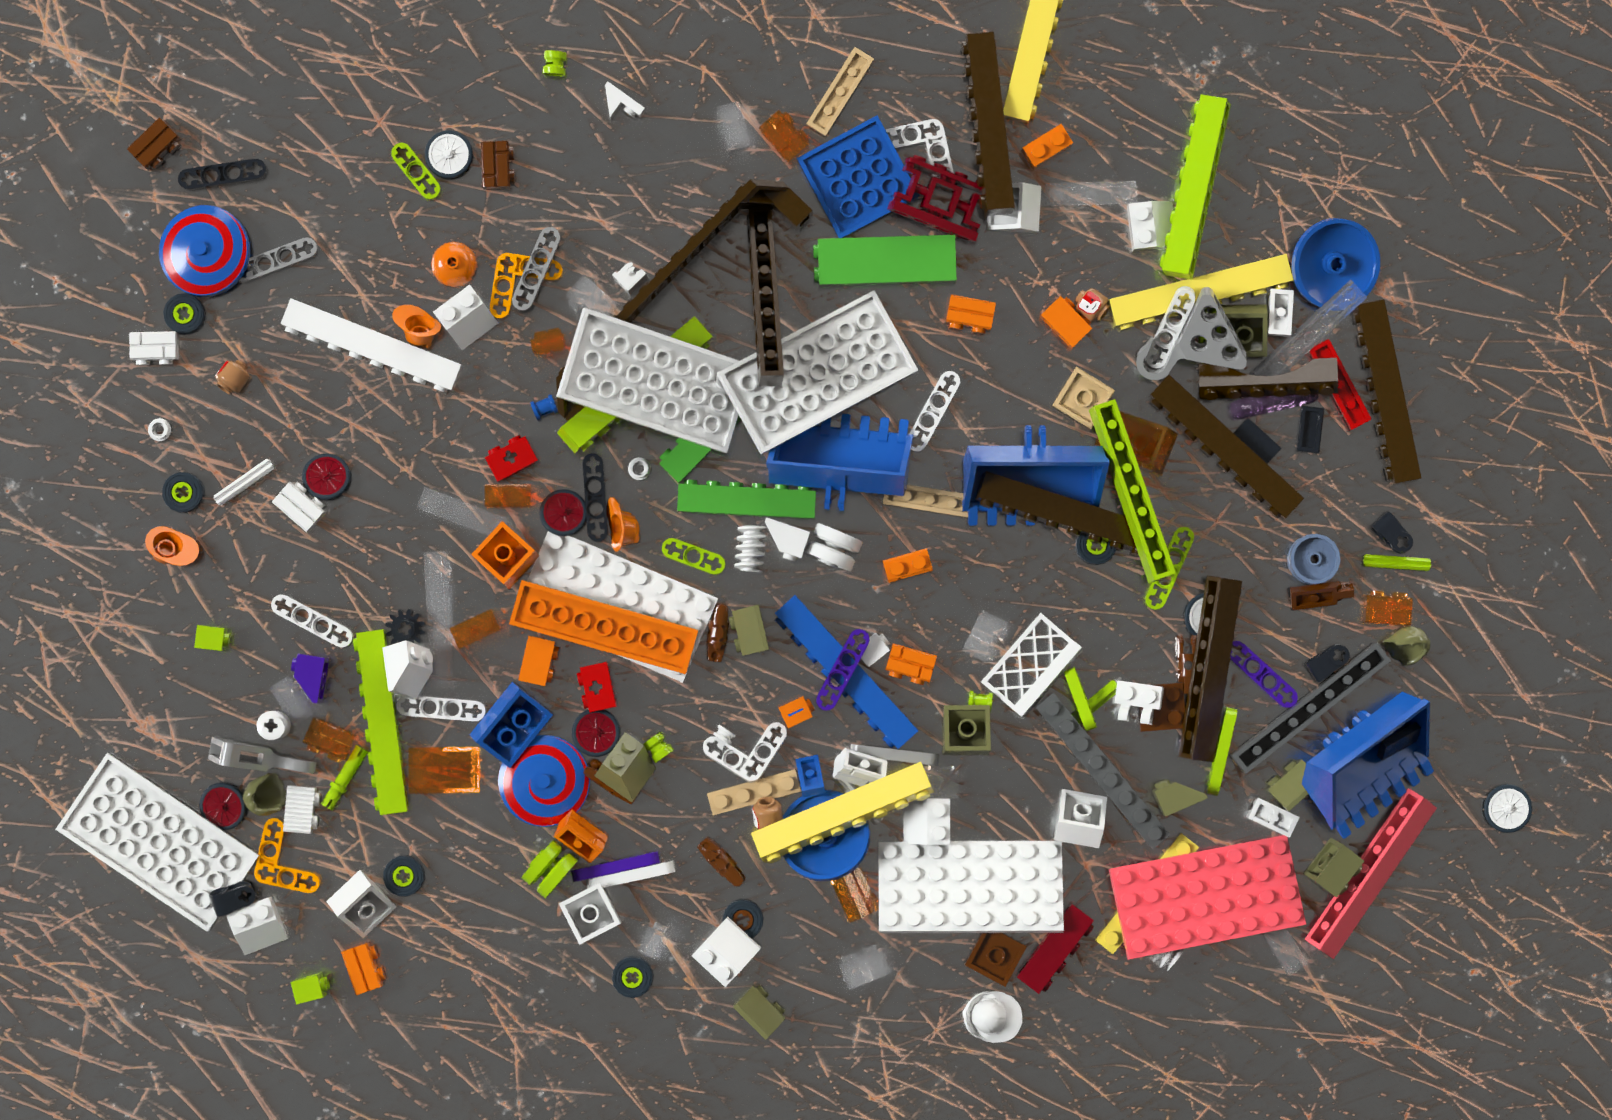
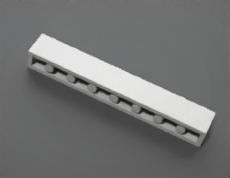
M291 298L281 321V324L286 327L284 330L294 335H298L301 332L307 335V340L319 344L320 340L327 342L328 348L338 352L341 351V348L350 351L348 356L358 360H362V357L371 360V365L382 369L386 365L392 368V373L404 377L405 373L414 376L413 381L423 385L426 384V381L435 384L433 389L443 393H447V390L454 391L463 368L459 363Z

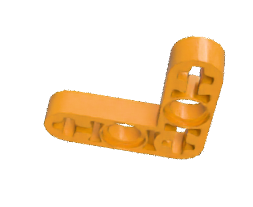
M504 253L498 257L490 301V312L495 318L504 319L510 314L516 276H522L524 272L523 266L530 256ZM507 257L514 263L513 266L508 268V274H512V278L505 275L499 276V272L504 273L505 270L501 262L506 261ZM535 257V262L540 265V262L545 264L547 259ZM552 260L549 268H551V265H555L559 272L554 273L553 277H550L549 272H547L544 278L546 281H557L563 274L561 264L558 261ZM534 273L526 276L527 278L538 279V276ZM499 281H509L510 289L507 292H500L497 288ZM496 294L502 297L509 296L508 301L503 299V306L506 308V311H502L501 315H498L497 310H494V306H498L500 301L499 298L495 299Z
M279 818L269 819L264 825L258 852L259 856L254 870L256 880L263 884L305 893L317 891L321 885V880L316 873L278 865L285 832H283L284 822ZM274 822H278L277 826L281 827V831H277L274 837L279 838V843L274 840H266V836H272V830L269 829V825H273ZM267 844H272L276 847V854L273 857H268L264 854V847ZM266 866L269 872L276 873V868L280 869L277 874V882H273L275 878L273 876H267L266 879H262L263 875L259 874V870H263ZM285 871L291 872L294 876L291 884H285L281 880L282 873ZM298 873L302 874L300 879L306 880L309 879V876H312L316 885L308 889L306 883L300 882L299 887H296Z

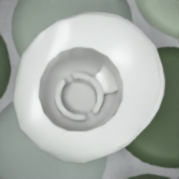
M986 991L976 994L967 1003L963 1011V1018L967 1030L974 1037L991 1043L1006 1042L1014 1038L1019 1032L1022 1025V1010L1019 1003L1012 996L999 991Z

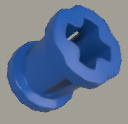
M552 394L538 402H530L537 421L541 420V417L553 412L555 414L558 413Z

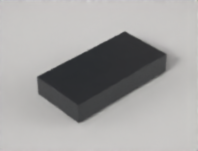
M1301 406L1296 444L1297 452L1319 454L1324 408Z
M1249 418L1234 432L1241 441L1267 464L1282 449Z
M1415 722L1382 740L1377 756L1383 761L1417 742L1421 727Z

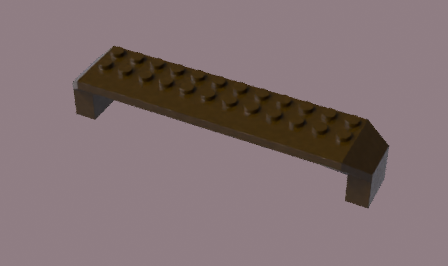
M750 179L736 190L735 195L730 200L722 204L714 217L711 216L703 224V228L698 233H694L688 239L687 244L670 258L671 261L666 266L663 265L655 273V277L650 282L645 283L638 291L639 293L622 307L623 310L618 315L613 317L632 323L741 210H748L749 207H771L796 231L813 215V210L783 181ZM565 366L559 371V375L556 377L557 392L560 386ZM557 397L558 413L567 422L585 407Z

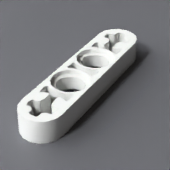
M1182 286L1175 292L1146 356L1147 363L1152 368H1161L1165 365L1174 342L1178 339L1195 303V292L1192 288ZM1185 293H1188L1191 300L1186 299L1182 309L1179 307L1181 304L1180 295L1184 296ZM1173 312H1178L1181 314L1182 319L1180 322L1174 323L1170 321L1169 315ZM1163 332H1169L1173 338L1170 342L1165 343L1160 340L1159 336ZM1159 347H1161V359L1153 361L1152 355H1156Z
M947 371L938 380L909 433L913 434V438H916L920 432L915 431L918 426L922 431L929 432V435L926 437L923 434L921 438L923 445H918L916 448L912 446L911 451L920 452L929 442L959 387L960 378L955 372ZM951 375L954 377L953 381L956 385H950L947 392H951V395L948 397L947 394L937 391L939 386L943 389L946 384L943 380L944 377L949 378ZM936 395H941L945 399V405L941 408H936L932 404V399ZM930 415L934 418V425L931 428H925L921 424L923 416Z
M277 595L272 600L271 608L277 615L338 647H347L352 643V631L336 621L286 595ZM285 599V604L293 608V603L297 605L293 609L291 617L287 616L290 611L286 609L278 610L277 601ZM300 609H305L308 612L309 617L305 622H299L296 619V613ZM320 620H325L329 624V628L325 633H320L316 629V624ZM333 625L337 626L334 631L338 633L347 632L346 637L349 638L347 642L339 643V638L335 635H332L331 639L328 638V635L333 630Z
M402 696L396 704L398 712L405 716L480 721L486 715L484 704L472 700L418 696L417 699H421L419 706L420 714L416 713L417 708H410L408 712H405V708L401 707V703H405L406 699L409 698ZM409 699L411 704H418L417 699ZM427 701H433L436 704V711L433 714H427L424 711V704ZM450 703H456L459 706V713L455 716H450L446 711L447 705ZM462 703H467L466 708L470 709L474 708L476 704L478 709H482V713L478 714L477 718H474L472 713H465L466 718L461 717L463 714Z
M667 861L586 879L587 889L598 883H601L602 887L605 888L675 872L673 861Z

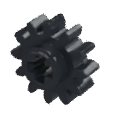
M399 609L398 617L390 615L393 622L386 623L385 626L391 628V631L386 633V636L393 635L394 637L391 644L405 640L409 642L415 640L417 643H421L418 635H424L426 632L420 630V626H424L426 623L417 621L420 617L419 613L411 616L412 610L408 609L406 615H404L403 611ZM404 622H406V625L411 626V629L408 630V635L400 632Z

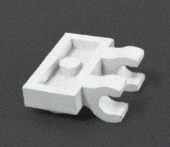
M1118 680L1114 702L1121 704L1118 720L1129 722L1131 707L1137 706L1143 707L1140 723L1152 725L1154 709L1161 710L1164 687Z

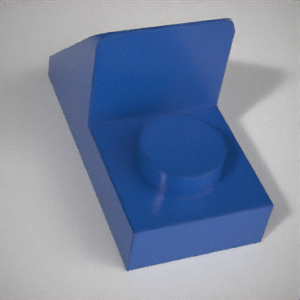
M818 755L795 759L803 797L825 793Z

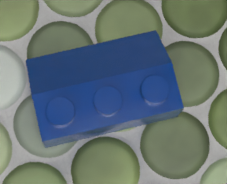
M512 681L469 735L477 744L511 768L553 714Z

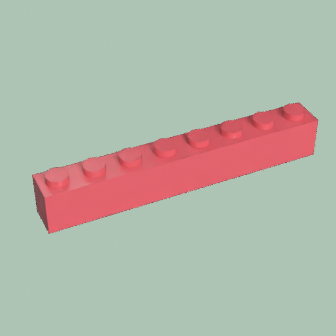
M1409 788L1406 790V793L1401 797L1360 857L1364 860L1360 873L1351 878L1348 882V888L1343 894L1338 895L1337 898L1335 896L1332 898L1306 936L1305 940L1332 959L1336 957L1437 807Z

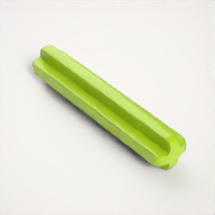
M1365 554L1363 556V566L1429 571L1431 569V559Z
M1111 680L1088 699L1092 713L1116 695L1117 683L1114 680ZM1076 709L1071 714L1081 724L1082 720Z

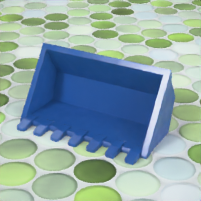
M842 414L840 427H831L832 417L821 422V426L815 425L769 451L766 462L769 483L826 489L824 508L829 510L832 505V490H839L838 508L839 511H844L846 491L904 496L908 482L913 434H908L909 421L907 419H901L898 433L889 432V418L882 417L880 419L879 431L869 430L870 416H861L860 429H850L851 415Z
M1025 425L1024 446H968L963 459L962 511H968V525L976 526L978 524V511H987V524L995 526L997 524V511H1002L1001 508L993 506V509L983 507L979 501L975 500L982 474L986 471L1099 507L1110 463L1109 459L1106 458L1103 447L1046 446L1045 425H1040L1038 429L1039 445H1032L1031 425ZM1016 513L1014 516L1006 514L1008 526L1016 525ZM1026 521L1027 526L1035 525L1034 522Z

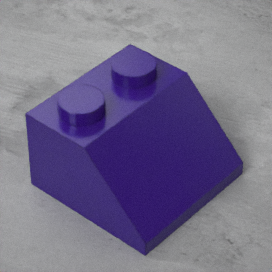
M297 654V658L293 657L291 664L294 678L312 703H323L330 658Z

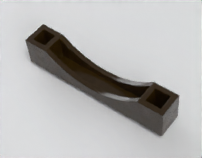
M1337 358L1313 359L1294 371L1273 376H1255L1241 373L1228 367L1200 363V399H1238L1240 397L1261 398L1263 396L1284 397L1286 395L1307 396L1309 394L1330 395L1338 393Z

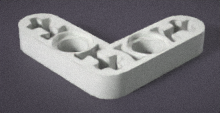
M930 119L886 129L887 134H890L891 137L898 136L896 131H901L903 144H899V139L892 141L895 149L926 143L930 165L934 166V162L941 163L947 160L948 164H943V166H946L947 171L954 174L944 127L939 120ZM930 124L940 128L936 136L929 132L924 134L925 139H921L919 126H923V130L930 129ZM908 129L916 130L918 133L917 139L908 141L904 136L905 131ZM935 146L944 148L945 155L942 158H935L932 155V149Z
M775 722L770 724L749 757L717 737L707 738L704 741L703 750L710 759L745 781L755 783L763 776L785 742L787 730L781 723ZM780 728L782 737L777 736L773 744L777 746L774 748L764 740L767 738L770 741L773 737L771 730ZM717 742V747L721 751H724L725 747L728 749L724 752L722 760L718 759L721 755L717 751L709 752V743L713 745ZM764 746L771 750L770 756L766 759L758 756V750ZM729 754H737L739 756V762L736 765L731 766L727 764L726 758ZM755 757V759L758 762L763 763L764 766L761 767V765L758 764V766L756 767V772L758 774L756 776L751 775V777H748V771L746 769L753 768V766L755 765V761H752V759Z

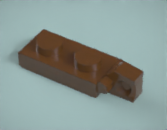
M1334 581L1290 587L1292 610L1337 605V602L1344 598L1354 597L1352 582Z

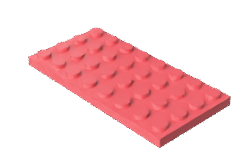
M1285 835L1109 869L1127 960L1306 925L1289 841Z

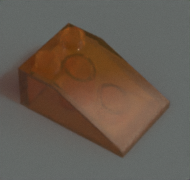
M1120 411L1139 468L1162 476L1178 433L1166 426ZM1098 437L1094 446H1101Z
M480 747L408 748L409 794L480 792Z

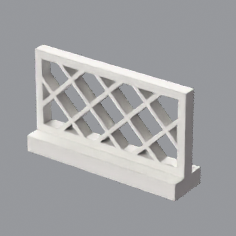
M1040 613L981 683L1024 719L1083 649ZM1041 620L1049 626V635L1036 636L1035 627ZM1052 629L1057 633L1056 635H1052ZM1033 631V636L1028 637V635ZM1062 637L1068 642L1063 650L1053 651L1052 638ZM1049 638L1050 651L1037 652L1036 639ZM1024 640H1033V653H1021L1020 645ZM1018 648V654H1013ZM1051 654V664L1047 668H1038L1037 655ZM1035 656V668L1022 669L1021 657ZM1018 657L1019 670L1006 671V661L1008 658ZM1039 671H1044L1039 677ZM1036 672L1034 684L1023 685L1022 673ZM1020 673V686L1007 687L1006 674ZM1003 674L1004 687L994 688L989 683V680L994 675ZM1029 688L1028 691L1024 694V689ZM1021 689V699L1014 705L1008 700L1007 690ZM1005 690V696L999 691Z

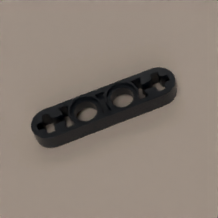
M248 159L188 168L179 173L178 182L186 190H197L256 181L266 176L267 166L260 159ZM256 163L259 167H262L259 175H255L254 172H246L248 177L244 178L245 171L242 165H246V169L254 168ZM233 166L240 169V175L236 179L228 177V170ZM215 170L218 174L216 181L207 182L205 179L206 172ZM201 171L200 177L203 184H199V180L191 181L189 186L186 182H183V179L187 177L186 174H190L191 177H199L197 172Z
M590 453L584 457L582 463L587 533L592 541L602 542L608 536L604 463L598 454ZM591 457H595V460L599 461L595 471L596 473L601 472V477L591 476L587 478V473L592 474L591 467L586 465L587 462H590ZM592 480H598L601 483V489L597 493H592L588 489V484ZM593 503H600L603 507L602 513L598 516L590 513V506ZM604 517V523L599 522V527L602 530L604 529V534H601L600 538H596V535L591 533L592 530H595V522L590 524V519L598 520Z

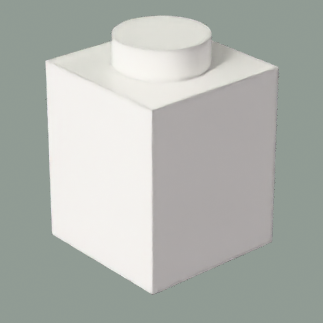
M874 633L869 637V644L861 657L867 667H870L890 651L887 647L890 643L883 634L878 636L877 633ZM857 648L854 649L855 652L859 655L861 650H857Z

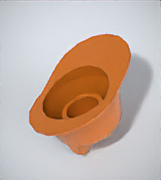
M401 305L394 309L392 313L393 321L404 330L406 340L410 344L423 346L428 349L435 335L441 330V324L420 307Z
M610 497L607 501V517L611 531V542L613 549L619 551L622 545L639 542V525L635 516L629 512L622 511L617 500L614 497Z
M165 526L151 529L145 539L146 548L156 561L162 564L187 566L193 563L199 554L198 544L193 538Z

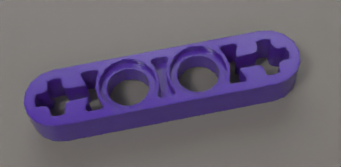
M856 629L850 634L820 689L816 702L822 710H831L835 707L870 641L869 635L865 630ZM863 633V639L866 642L865 644L860 643L857 650H861L859 655L853 650L846 649L848 644L853 647L855 643L853 639L854 634L859 635ZM845 653L854 655L855 662L852 666H845L842 663V656ZM835 673H839L844 677V683L839 687L831 683V676ZM828 684L832 689L839 690L837 696L833 693L830 698L833 701L832 705L827 704L824 707L820 697L828 694L829 690H825Z
M1233 641L1232 646L1241 647V654L1246 656L1248 652L1251 656L1246 658L1242 665L1239 663L1242 659L1238 655L1234 657L1231 655V661L1280 706L1285 708L1294 706L1298 699L1296 691L1244 643ZM1250 660H1256L1259 663V670L1256 673H1250L1247 670V663ZM1269 675L1276 679V685L1271 689L1266 688L1264 685V679ZM1281 683L1284 685L1281 688L1284 693H1292L1290 697L1292 699L1291 703H1283V696L1280 693H1277L1276 696L1273 695V692L1279 689Z
M658 851L575 869L571 871L573 882L657 864L660 863Z

